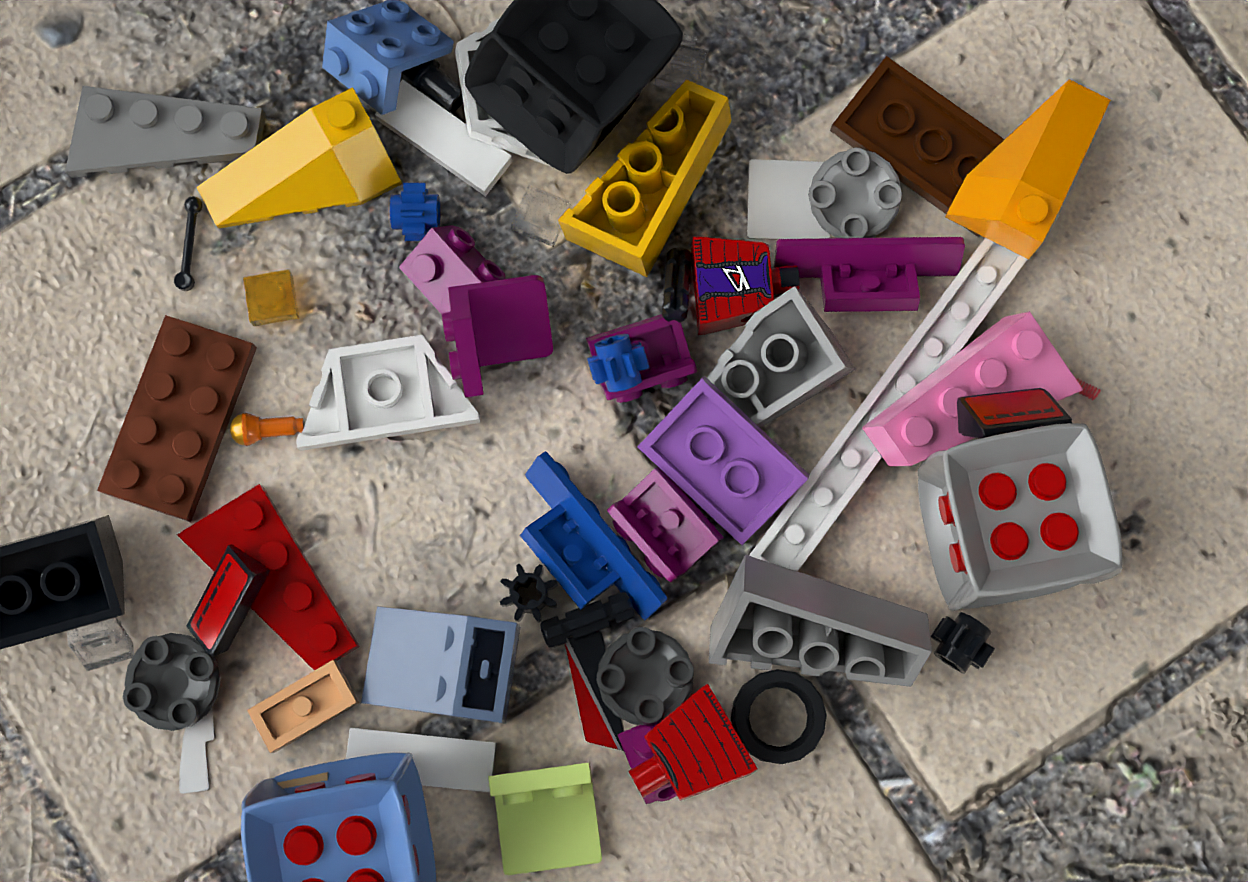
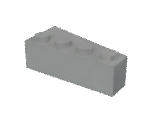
M744 555L711 624L709 664L726 665L727 659L751 662V668L771 671V666L774 664L800 667L801 674L820 676V673L827 671L846 673L848 680L911 687L932 652L928 614Z

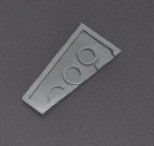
M82 86L65 172L71 178L85 177L87 173L108 171L110 174L129 172V168L154 166L156 169L175 167L174 163L198 161L199 164L234 161L261 143L266 114L262 108Z

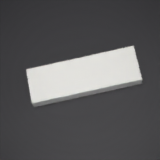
M403 79L399 86L396 110L384 115L378 112L375 113L376 119L485 197L513 162L512 156L503 149L469 137L466 123Z
M350 728L346 759L383 753H411L421 785L490 792L488 776L494 774L497 743Z

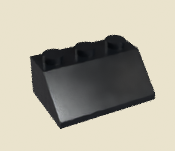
M109 515L0 545V649L125 614L123 560Z

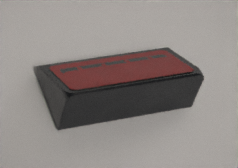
M1043 388L963 396L957 400L958 431L963 436L985 438L1035 427L1072 423V418L1053 396Z
M232 544L228 545L186 625L203 649L213 657L229 650L270 572L269 568Z

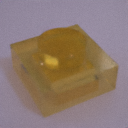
M289 269L243 277L249 322L253 326L299 319L293 274Z

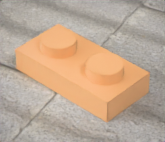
M332 660L247 711L269 752L275 753L359 704V701L337 661Z

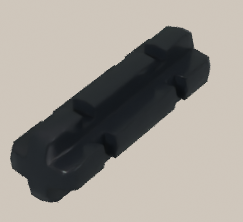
M672 248L667 252L662 316L668 322L676 320L680 323L687 318L692 254L687 249L679 251L676 248Z
M619 592L608 596L609 602L602 604L600 599L587 604L581 610L576 608L565 612L566 618L559 620L557 615L542 621L540 627L545 643L549 648H555L567 643L566 638L573 636L574 640L611 627L609 622L616 620L617 624L632 619L635 613L630 597L626 592Z

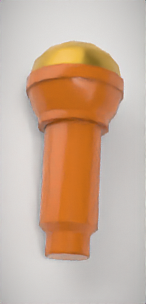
M242 413L233 419L230 425V433L234 441L239 445L250 446L264 437L289 436L302 432L304 429V419L295 418L294 416L261 419L252 414Z

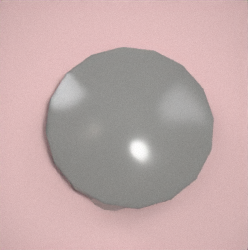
M856 147L838 152L823 162L812 179L808 196L812 214L819 225L835 238H874L886 230L897 216L902 192L899 177L888 161L875 152L865 151L862 148Z

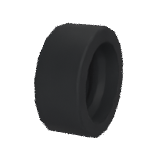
M776 669L756 675L741 687L733 701L731 722L749 754L763 762L786 764L801 760L816 748L825 731L827 714L823 698L811 681L796 672ZM776 687L788 689L798 695L804 703L807 713L806 728L800 738L789 745L781 747L768 745L760 740L752 730L749 720L750 708L755 698L765 690Z

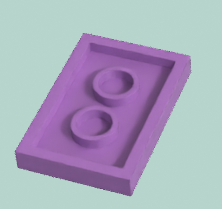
M705 376L637 446L741 545L808 480L810 475Z

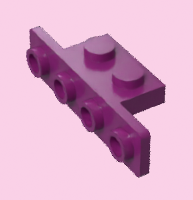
M963 237L779 239L776 241L774 267L797 265L799 278H820L824 312L918 311L920 293L917 276H957L960 272L965 243Z

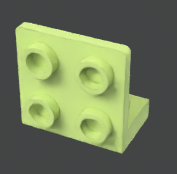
M590 762L488 776L490 796H495L503 872L505 875L601 862L602 852Z

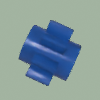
M403 183L401 194L391 195L392 230H402V235H405V241H421L431 228L440 227L439 194H428L426 183Z
M628 334L611 336L597 342L594 345L597 356L587 358L593 380H595L596 384L605 382L609 392L623 391L637 386L642 382L640 371L650 368L644 346L641 345V342L631 344Z

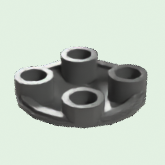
M637 627L619 637L607 648L599 663L596 681L603 702L615 716L631 724L652 726L660 723L689 698L693 690L694 668L688 653L676 639L660 631L650 630L646 627Z
M169 633L149 637L143 641L141 647L137 649L127 666L123 702L127 709L136 713L139 719L156 729L175 731L193 726L209 713L218 698L221 678L217 660L208 654L199 642L190 635Z

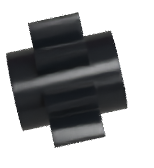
M517 564L516 571L518 576L513 581L509 579H501L500 581L505 588L509 589L510 596L500 601V605L508 607L515 604L517 610L514 614V620L516 622H520L524 614L529 613L533 614L535 620L540 623L542 622L540 610L545 605L550 608H557V603L548 597V591L555 589L558 583L556 580L543 582L541 579L544 572L543 565L539 564L535 568L534 573H525L524 568ZM531 582H536V589L541 598L539 601L530 599L526 606L521 605L522 597L517 592L520 586L528 588Z
M963 612L959 613L955 621L948 616L942 618L930 636L940 643L934 651V655L951 668L964 674L970 665L976 669L983 668L995 650L994 647L986 643L992 633L991 630L977 619Z

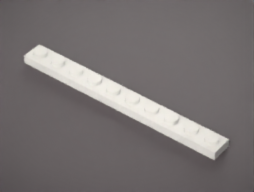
M1057 214V216H1056V218H1055L1053 224L1055 223V221H1056L1057 218L1059 217L1058 214ZM984 238L811 471L808 480L796 491L749 556L798 572L882 458L862 427L960 352L1027 261V258Z

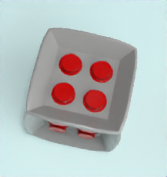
M1054 424L972 440L948 450L937 451L931 454L918 468V493L923 524L936 578L949 610L980 608L1039 597L1066 590L1078 584L1099 583L1113 578L1121 572L1122 543L1116 511L1098 446L1086 424Z

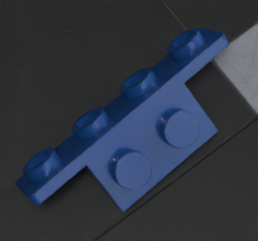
M546 451L537 456L525 476L552 509L528 525L520 534L521 538L580 610L611 586L615 585L620 592L628 594L633 608L642 619L647 620L667 601V596L662 591L658 580L651 573L646 572L631 554L626 541L611 530L600 516L596 505L591 500L585 498L570 480L567 470L560 463L555 462Z

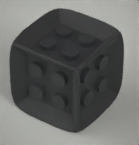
M514 0L500 17L493 31L484 38L477 48L465 74V86L476 102L527 149L551 167L570 174L601 144L632 107L643 88L656 78L668 64L683 41V32L674 18L657 0Z

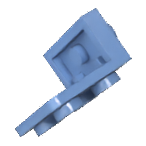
M386 0L327 21L322 68L348 89L353 87L358 97L378 113L384 115L396 110L401 72L450 54L454 42L440 31L437 26L428 22L401 0Z

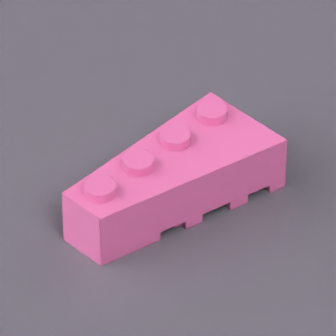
M1029 311L1003 317L868 422L862 429L888 466H912L927 459L937 451L948 450L975 438L963 436L958 431L957 400L960 397L1043 388L1056 401H1059L1083 389Z

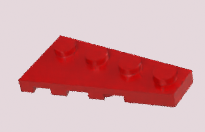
M258 484L177 534L214 572L228 545L231 544L269 568L270 572L251 609L314 671L332 660H340L360 647L262 485Z

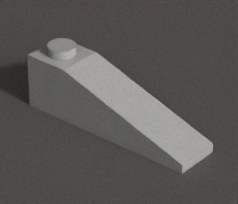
M794 286L753 314L745 324L746 328L717 360L718 364L707 376V379L761 428L855 370V367L831 329L799 289Z

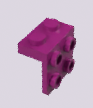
M530 275L448 287L451 312L442 313L443 329L446 342L455 341L457 351L448 352L453 380L462 379L465 398L484 395L481 366L543 358L552 354L553 342L546 287L541 276Z

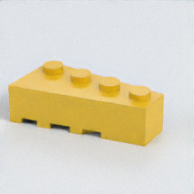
M686 79L646 123L647 128L632 144L628 142L617 155L618 160L601 178L597 177L585 190L586 195L572 210L568 208L558 219L566 240L648 277L731 123L728 97Z

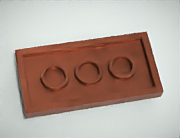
M165 315L97 491L191 522L257 347L251 342Z

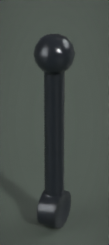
M195 196L188 197L184 202V208L188 214L181 272L177 273L174 277V284L181 291H189L195 284L193 276L190 275L197 214L203 207L202 201Z

